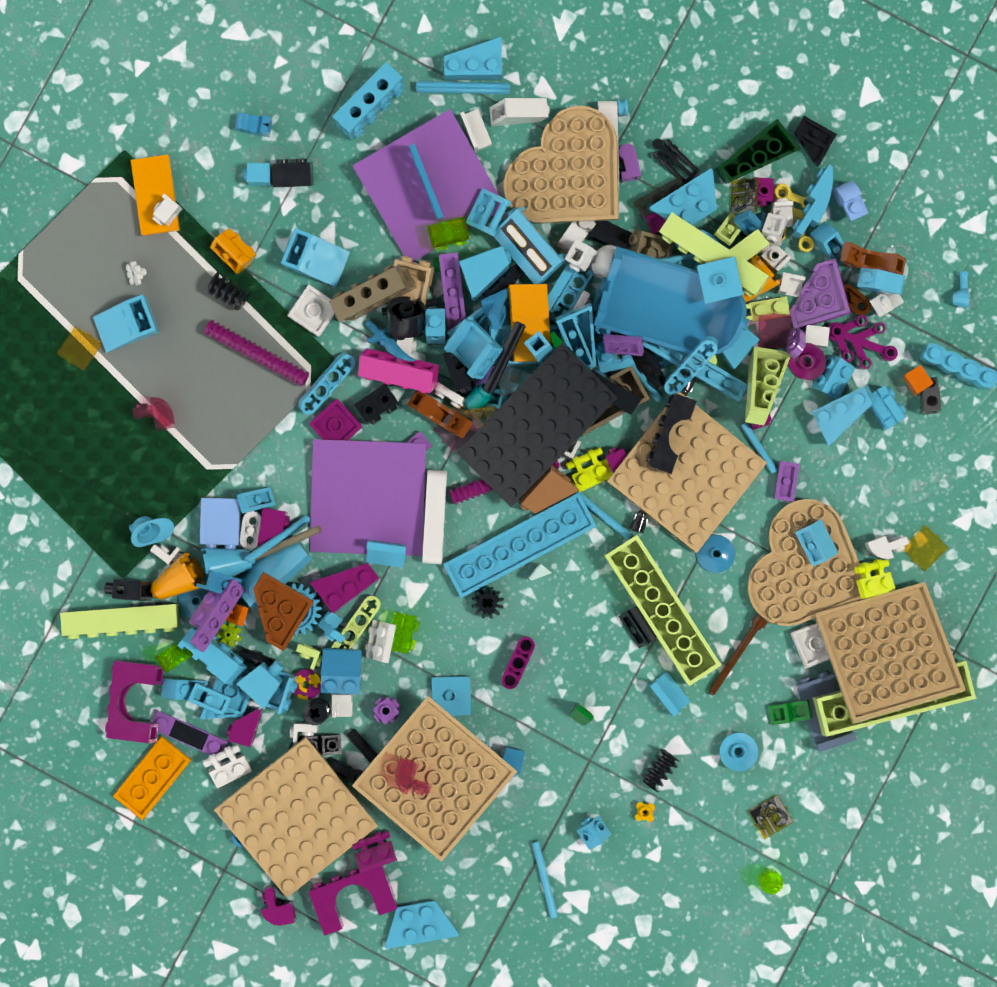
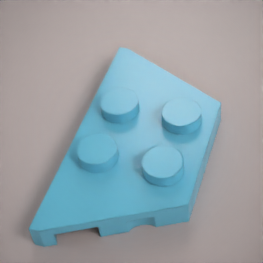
M712 168L649 207V210L663 217L664 220H667L670 214L674 213L692 226L717 211Z
M248 668L234 685L225 684L220 679H216L213 690L230 696L231 700L223 716L204 708L200 719L244 716L251 697L236 683L250 672Z
M436 900L398 906L395 911L385 948L389 949L457 937L459 932L441 910Z

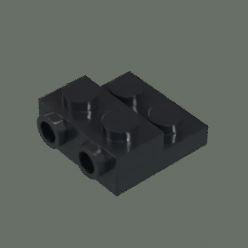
M450 352L443 354L457 394H469L473 390L471 384L474 383L473 378L467 374L468 371H465L464 367H459L455 355L451 356Z

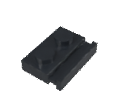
M637 606L618 616L638 648L657 639V636Z

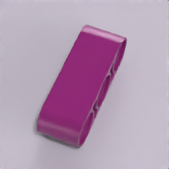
M528 636L519 639L503 673L501 681L506 689L517 687L534 651L535 643ZM523 640H529L532 643L531 648L527 651L523 650L520 646ZM517 657L522 658L524 661L523 666L520 668L514 667L512 663ZM513 675L516 678V682L513 685H507L505 683L506 676Z

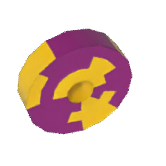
M304 669L295 674L297 676L296 682H298L294 692L296 697L302 700H310L320 693L321 678L317 672L311 669ZM304 681L310 683L309 688L303 686Z

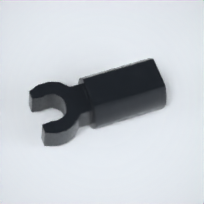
M336 758L331 765L336 774L346 779L349 777L353 783L356 781L355 774L361 775L363 773L360 769L353 770L352 766Z

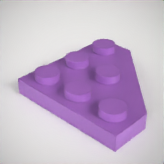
M836 258L816 264L813 274L801 290L795 305L793 304L790 309L795 330L797 328H806L807 325H816L851 314Z

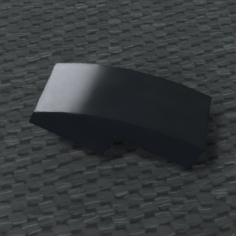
M340 734L306 736L321 755L342 754Z

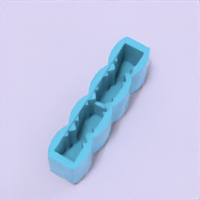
M929 343L925 345L919 359L924 364L937 366L940 371L946 374H954L959 380L971 382L979 389L989 390L996 385L997 372L995 370L981 367L976 361L964 359L956 352L946 351L945 348L938 344Z

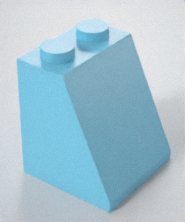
M503 246L459 261L472 302H476L488 288L492 287L509 270L511 257L508 249L504 251Z

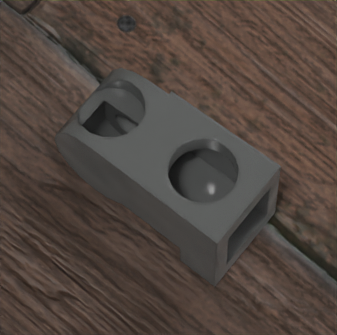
M930 377L933 384L920 392V415L938 414L941 411L937 377Z

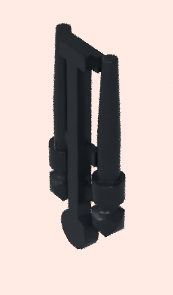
M655 139L652 142V146L655 149H660L662 154L655 151L652 156L658 159L662 166L664 165L684 184H687L697 174L699 169L675 144H672L670 139L664 141V145L667 148L662 145L663 143L660 139ZM664 155L669 157L671 160L667 162V159L664 157ZM680 157L694 171L691 173L677 158ZM673 162L689 176L686 180L671 166Z

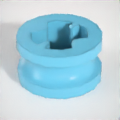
M617 99L618 117H621L622 114L628 116L627 99H624V101Z

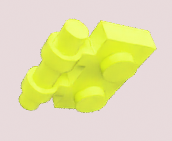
M601 447L594 450L590 449L587 451L588 453L580 457L575 456L566 463L568 470L576 467L578 471L571 476L579 492L607 480L612 475L607 460L604 459L599 462L597 456L603 454ZM591 460L593 465L583 469L581 464Z
M876 559L872 563L864 562L854 568L855 573L861 574L862 579L856 581L861 599L896 590L891 572L884 573V567L889 566L887 559ZM874 570L876 576L871 577L870 572Z

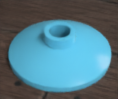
M733 733L722 741L719 750L720 758L727 768L733 771H745L755 764L758 757V747L754 739L749 735ZM736 748H741L739 755L735 754Z

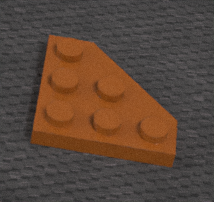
M263 571L253 588L267 642L284 651L314 601Z

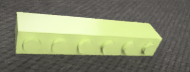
M674 213L670 214L659 231L663 234V240L669 244L675 242L679 245L677 249L686 255L688 252L695 255L693 259L700 264L735 256L743 292L750 297L753 294L758 296L770 278L769 275Z
M179 604L60 613L62 636H68V639H78L81 634H87V638L99 637L98 633H106V636H117L118 632L125 631V635L137 634V630H144V633H156V629L161 628L164 629V632L175 631V627H180Z

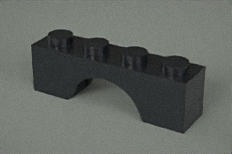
M676 393L671 394V397H667L664 405L667 408L666 412L659 419V432L654 434L652 444H654L653 449L648 452L646 457L648 468L665 474H672L678 455L670 447L669 433L677 422L691 419L696 400Z

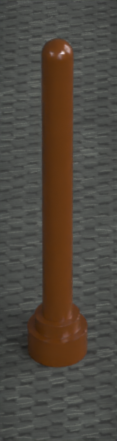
M756 614L753 616L751 628L710 687V695L716 694L757 631L765 628L768 623L766 620Z

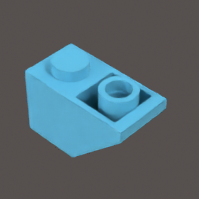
M163 678L161 697L174 700H188L195 682L208 686V681Z

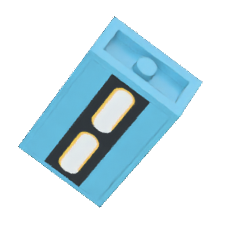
M525 206L518 209L515 207L507 214L509 217L505 221L501 220L495 230L497 231L495 239L505 250L508 249L512 259L534 284H542L566 261L565 253L558 255L523 214L526 210Z

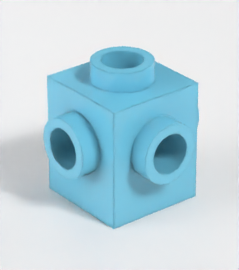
M599 815L592 819L590 816L581 822L582 826L576 830L589 850L602 844L612 835Z

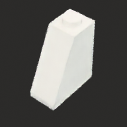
M504 98L489 108L491 127L541 122L548 118L549 114L547 98Z

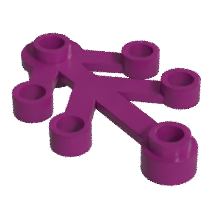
M860 315L856 320L844 325L839 322L829 325V339L837 342L842 353L841 358L847 362L853 360L854 354L848 350L845 340L850 341L860 361L859 366L861 369L866 370L872 365L871 360L866 357L862 347L880 353L882 358L888 362L896 359L898 351L894 346L884 347L865 339L875 334L884 333L886 326L882 322H878L874 327L855 335L847 331L856 327L866 326L868 318L865 315ZM859 318L865 320L863 325L859 323ZM877 325L882 326L883 330L881 332L877 331ZM835 328L840 330L839 335L834 334ZM892 350L893 356H888L887 351ZM845 353H849L851 355L850 360L845 359ZM863 360L868 361V367L862 365Z

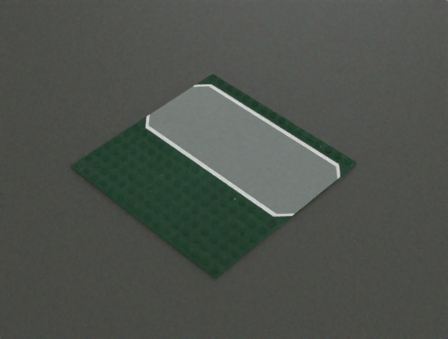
M122 151L0 272V457L122 578L126 577L151 552L150 550L154 546V544L143 547L134 546L131 542L132 533L129 525L133 524L138 518L147 516L152 519H170L175 528L201 502V498H205L298 405L302 396L335 360L303 326L287 316L289 312L246 269L236 274L210 248L214 238L177 201L176 203L182 208L178 214L180 231L141 236L131 160L134 158L127 151ZM132 261H136L137 265H140L141 268H145L147 274L141 279L142 284L138 286L131 285L127 277L126 265ZM217 271L220 272L219 279L225 275L226 283L230 279L233 280L232 286L238 283L239 291L243 287L246 288L245 294L251 291L247 302L240 310H235V305L232 307L228 306V301L223 303L221 298H215V293L213 295L208 294V285ZM142 294L148 298L160 333L106 353L93 317L126 300ZM214 320L215 323H220V326H225V329L229 328L231 332H236V335L240 334L241 337H246L247 341L255 342L256 346L260 345L262 349L266 348L267 352L271 351L273 355L277 354L278 358L282 357L283 360H288V363L292 362L293 366L297 365L299 369L303 368L304 372H309L306 383L300 387L299 383L295 384L293 380L289 381L282 374L274 373L273 369L269 370L267 366L263 367L262 363L258 364L256 360L252 361L251 357L247 358L246 355H241V352H236V349L232 350L230 346L226 347L225 343L221 344L219 340L215 341L214 337L206 336L204 334L206 325L209 321Z

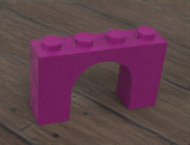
M123 660L114 661L111 668L112 684L109 687L110 703L107 706L106 738L141 743L157 742L158 723L134 719L127 711L125 700L129 689L137 683L162 685L165 665Z
M384 865L364 873H360L359 869L356 868L348 872L349 875L341 877L340 874L330 878V882L323 884V881L312 885L309 895L324 936L342 930L344 927L336 899L339 891L346 886L360 885L366 888L372 895L379 916L398 908Z

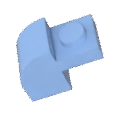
M850 180L832 189L839 208L843 206L850 222L868 214L861 198L862 193L854 181Z

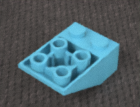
M295 228L281 265L297 273L337 287L350 252Z
M143 294L126 300L93 317L106 353L160 333L148 298Z

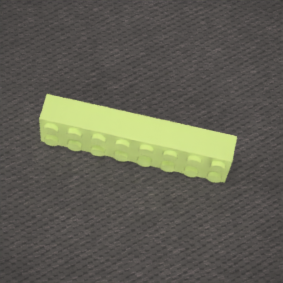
M638 535L633 536L604 555L688 686L721 666L719 660Z
M955 661L966 689L964 692L852 724L841 690L813 697L822 735L827 737L976 699L967 661Z

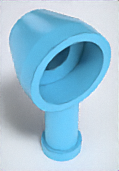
M963 271L959 272L960 290L953 292V305L969 308L968 272Z

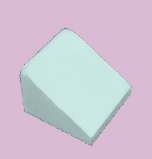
M539 564L529 576V580H535L552 572L542 564Z

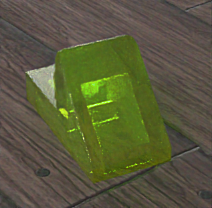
M177 642L158 654L155 659L165 673L192 657L193 653L186 648L181 649L177 646L179 644Z

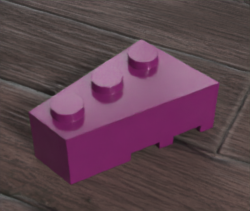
M366 563L310 583L331 612L335 613L378 581L380 577L370 563Z

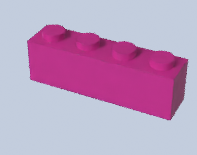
M366 348L360 355L358 376L364 377L367 380L382 381L387 385H398L404 389L419 390L421 393H431L437 386L439 365L416 359L414 362L405 361L390 353Z

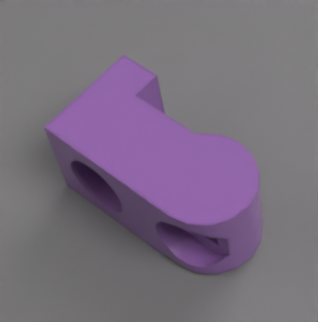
M629 143L623 144L618 152L619 160L623 163L624 172L620 174L622 183L641 178L634 146Z

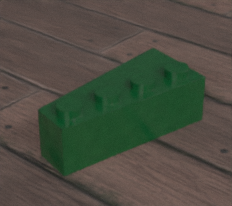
M776 119L714 170L722 181L727 184L801 148L780 121Z

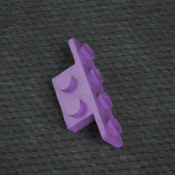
M235 579L229 581L221 594L209 591L189 620L193 627L198 628L190 643L200 652H205L245 591Z

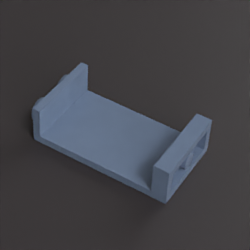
M829 671L818 673V677L813 679L810 676L799 680L800 683L795 684L800 700L809 699L813 718L807 721L819 752L857 740L852 730L827 737L821 733L813 697L838 691L834 679L836 677L835 673H829Z

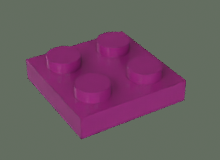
M338 399L334 400L309 423L323 440L348 441L363 428Z

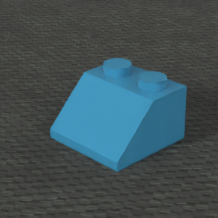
M323 648L321 693L360 695L362 650Z

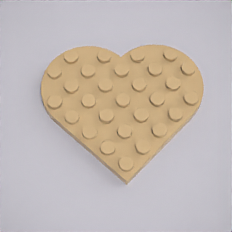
M573 106L557 113L543 131L541 146L523 151L509 165L504 178V193L506 199L511 201L510 207L518 209L525 206L526 210L523 212L525 217L530 222L540 224L619 220L618 141L615 129L609 119L600 111L587 106Z
M813 499L797 500L784 506L775 515L770 525L768 539L771 552L756 562L748 578V597L754 610L770 623L781 626H793L815 618V613L861 600L856 581L862 579L861 574H856L854 568L859 566L860 563L839 514L829 505ZM821 519L838 554L812 567L795 532Z

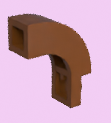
M844 242L840 261L844 262L845 266L856 270L861 268L879 269L903 275L907 258L895 253L867 250L852 242Z
M419 390L414 392L407 403L409 407L462 439L473 423L428 394L419 392Z

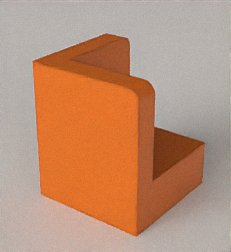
M921 365L905 374L902 378L914 397L933 384Z

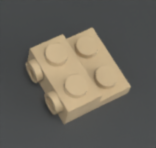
M401 256V259H395L394 267L398 265L400 267H407L417 287L400 297L407 296L413 301L418 299L425 305L435 267L430 266L431 262L420 260L419 263L412 262L413 258L408 256Z

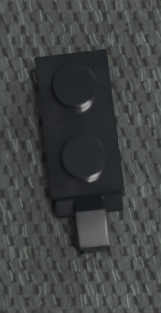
M517 264L511 267V273L508 276H502L493 289L491 287L482 294L483 297L481 299L483 300L507 289L509 285H515L525 273Z
M643 347V356H631L648 381L658 390L665 385L666 381L662 375V366L652 353Z

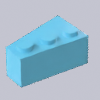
M502 37L444 56L445 81L502 80Z
M590 302L555 318L566 345L591 369L596 367L592 304Z
M868 385L812 411L828 446L832 445L876 403Z
M191 627L177 646L181 649L186 648L193 653L192 658L196 661L198 659L207 666L206 669L223 683L234 685L247 669V666L243 663L244 660L239 655L229 651L231 648L226 643L220 642L217 639V635L214 636L205 652H200L190 643L191 638L197 631V628Z

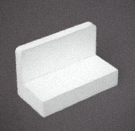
M476 109L466 114L464 111L461 112L460 117L474 152L492 146L479 110Z

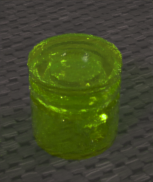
M764 868L759 872L757 881L764 892L768 894L780 892L783 887V878L775 869Z

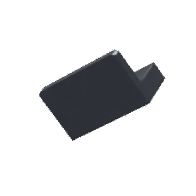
M607 220L597 221L589 238L605 246L613 245L626 249L632 233Z

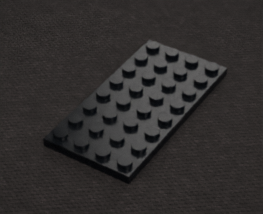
M562 342L462 446L457 454L512 507L619 397Z

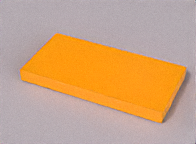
M170 155L131 160L141 236L180 231L178 215L169 226L164 223L161 226L152 219L155 206L160 201H164L163 194L176 203Z
M547 284L509 285L511 330L516 321L525 325L522 336L513 352V362H537L524 342L540 331L551 345Z
M161 736L113 797L141 820H144L192 759L164 736Z

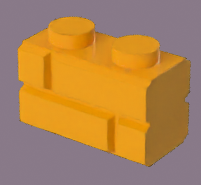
M230 228L218 235L210 246L236 274L247 268L256 257L253 248L246 245L241 240L239 234L233 232Z

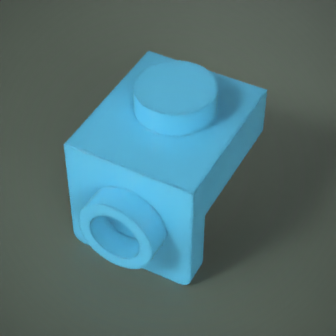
M329 610L318 624L325 631L323 635L332 642L335 639L342 643L346 638L336 629L341 623L342 618Z

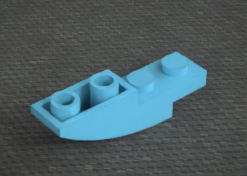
M830 164L825 169L822 167L816 175L818 180L815 184L811 183L806 191L808 196L805 200L809 203L802 211L804 216L802 219L798 218L792 227L794 229L792 236L796 239L803 235L808 225L813 228L816 227L826 211L833 186V166Z

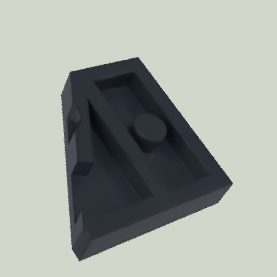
M803 116L793 133L817 167L821 164L837 135L806 116Z

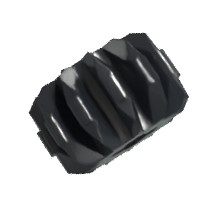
M483 587V595L477 590L476 594L480 598L472 597L473 601H478V604H473L472 608L479 606L480 609L475 614L478 615L483 611V619H485L486 613H489V618L492 619V611L499 615V611L495 608L503 609L504 607L497 604V602H501L504 599L503 597L496 599L500 591L493 595V587H490L489 593H487L486 587ZM484 598H491L493 600V602H491V604H493L491 608L489 606L484 607L482 605L484 603L482 602Z

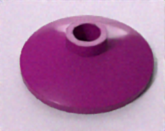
M806 343L804 350L796 358L790 357L789 367L797 377L804 380H813L824 372L826 358L818 346ZM806 357H810L812 362L807 361Z

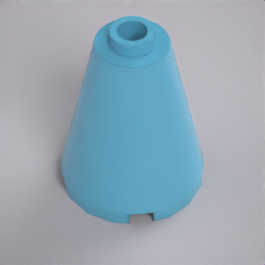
M201 549L206 581L208 580L210 570L233 577L251 569L252 564H255V560L248 563L245 559L250 554L248 549Z

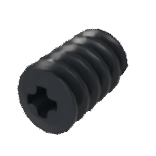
M217 271L208 285V294L213 295L215 293V298H221L223 303L228 301V306L232 307L235 305V310H240L247 302L251 291L245 294V287L239 291L238 283L232 286V279L226 283V276L224 275L219 279L220 272Z
M314 699L304 707L303 717L310 725H320L329 717L331 708L326 700ZM316 708L319 709L317 716L314 714Z
M660 749L662 756L655 755L658 762H650L653 768L646 767L648 775L641 773L644 779L643 782L657 793L659 790L656 785L661 787L664 785L661 779L668 780L666 773L673 774L670 767H678L675 761L679 760L665 749Z

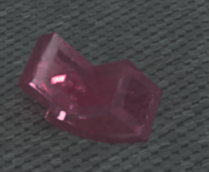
M150 397L151 405L142 403L136 405V408H132L135 419L154 416L157 431L176 427L172 408L161 398Z
M400 757L395 771V782L398 788L405 794H408L411 787L416 794L424 796V793L429 795L432 785L414 779L419 763Z

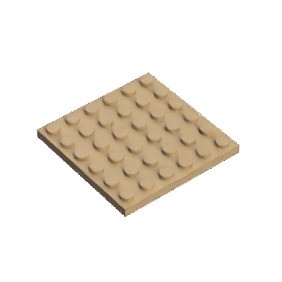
M695 405L691 419L677 422L669 433L670 447L678 455L672 474H665L648 468L646 457L648 452L653 449L654 444H652L654 434L658 433L660 429L658 425L659 419L662 414H665L667 409L664 407L625 459L608 478L607 482L697 553L767 462Z
M925 582L815 613V619L852 724L966 690Z
M427 696L352 786L442 862L517 773V770L431 697Z
M306 736L214 808V811L286 898L350 849L352 844L359 842V839L364 838L378 827L376 821Z

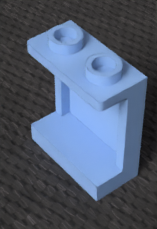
M201 498L200 544H205V548H216V545H224V549H236V545H240V505L238 499Z

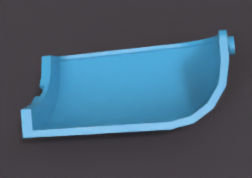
M616 246L609 267V274L602 289V298L597 308L594 326L628 336L642 337L644 341L688 354L703 338L712 336L718 341V349L715 354H720L733 346L742 330H746L749 319H746L747 308L742 295L705 304L697 270ZM711 343L709 345L706 344L703 352L706 353V350L709 347L712 348L713 345Z

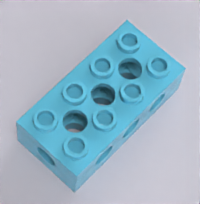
M385 62L332 116L335 125L351 140L354 138L358 139L364 133V128L376 121L380 111L384 112L391 105L390 101L394 97L398 98L404 92L403 77L391 65Z

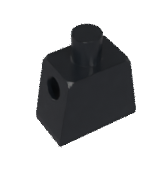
M114 579L113 583L106 582L104 592L105 594H112V599L152 601L153 595L150 588L153 582Z

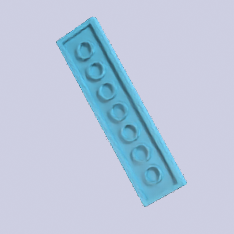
M577 493L443 565L462 598L597 526L580 493Z

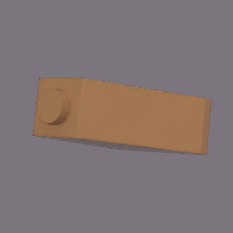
M551 466L519 499V505L526 511L529 509L533 513H537L576 493L579 489L572 479L554 466Z

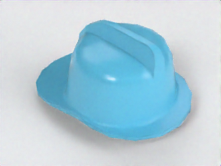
M142 516L129 525L132 533L131 542L136 547H143L165 541L173 533L174 524L167 518L152 519Z

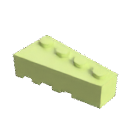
M754 346L749 359L745 422L765 425L791 357L787 352Z

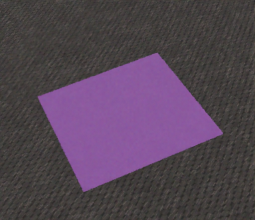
M451 109L352 165L403 255L413 258L412 262L473 228V226L465 222L482 188L499 196ZM415 144L444 216L439 221H437L410 153L409 146ZM499 202L497 203V205H496V207H495V209H494V211H493L491 217H492L493 215H495V213H496V211H497V209H498V207H499V205H500Z
M313 439L310 529L319 525L322 532L310 537V552L367 554L368 540L405 544L407 545V556H422L426 444Z

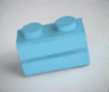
M884 385L872 393L876 403L870 407V410L883 430L889 429L906 418L904 414L906 413L905 408L901 403L897 404L893 398L895 393L890 387L887 388Z

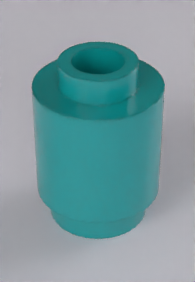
M484 383L476 385L465 398V405L469 410L479 412L491 399L492 394L484 390Z

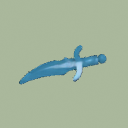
M371 320L365 322V325L375 334L372 338L366 339L368 343L379 341L380 345H383L393 356L405 361H415L414 358L406 354L396 344L393 338L387 336L390 333L387 328L380 330Z

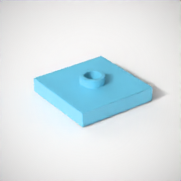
M735 256L697 265L705 304L744 295Z
M470 676L432 677V699L452 716L471 715Z

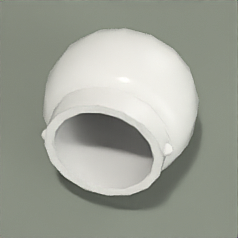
M606 245L599 250H595L598 254L591 261L592 270L595 275L608 277L609 267L616 246Z

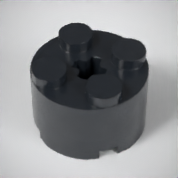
M407 296L397 297L390 301V305H387L386 328L394 335L395 339L404 340L405 338L423 335L426 310L424 303L418 299L416 301L410 300V297Z

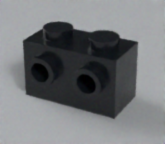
M307 158L296 159V162H288V159H277V163L272 164L273 187L314 185L313 162H307Z
M384 384L355 403L354 406L367 425L370 423L374 425L382 420L381 416L385 413L389 415L396 411L399 402L387 384Z

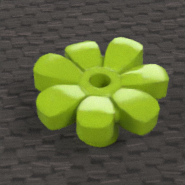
M231 622L228 626L223 624L220 627L223 631H219L217 636L223 638L221 642L229 643V646L233 647L235 646V641H241L242 637L238 634L242 630L240 627L235 628L236 624Z

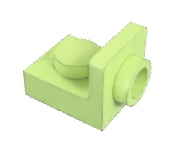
M299 643L296 649L297 652H300L299 656L309 660L311 657L314 658L310 669L314 670L316 666L320 667L322 663V650Z

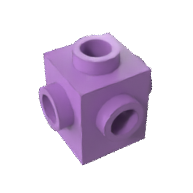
M382 696L374 702L376 706L373 708V716L379 723L383 722L386 724L389 722L392 724L399 718L398 713L401 711L399 709L401 705L394 697L391 699L390 696L387 698ZM384 707L389 708V714L383 713Z

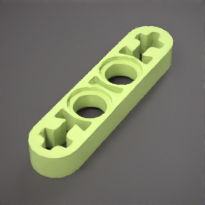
M367 597L341 632L344 636L348 630L355 633L353 641L343 640L345 644L350 645L349 648L344 646L343 649H352L379 611L381 602L378 597ZM374 599L376 600L375 605L377 608H371L369 613H372V615L369 617L361 609L364 608L366 610L369 606L367 601ZM358 615L366 617V623L363 626L356 623ZM336 640L331 648H339L342 643Z

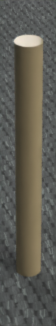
M317 525L285 539L255 560H259L321 533L322 529Z

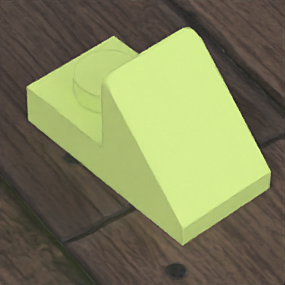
M732 212L714 233V236L720 239L727 247L732 244L741 231L734 223L736 215Z

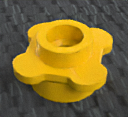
M638 802L636 804L637 814H635V819L637 821L647 820V822H652L654 820V804Z

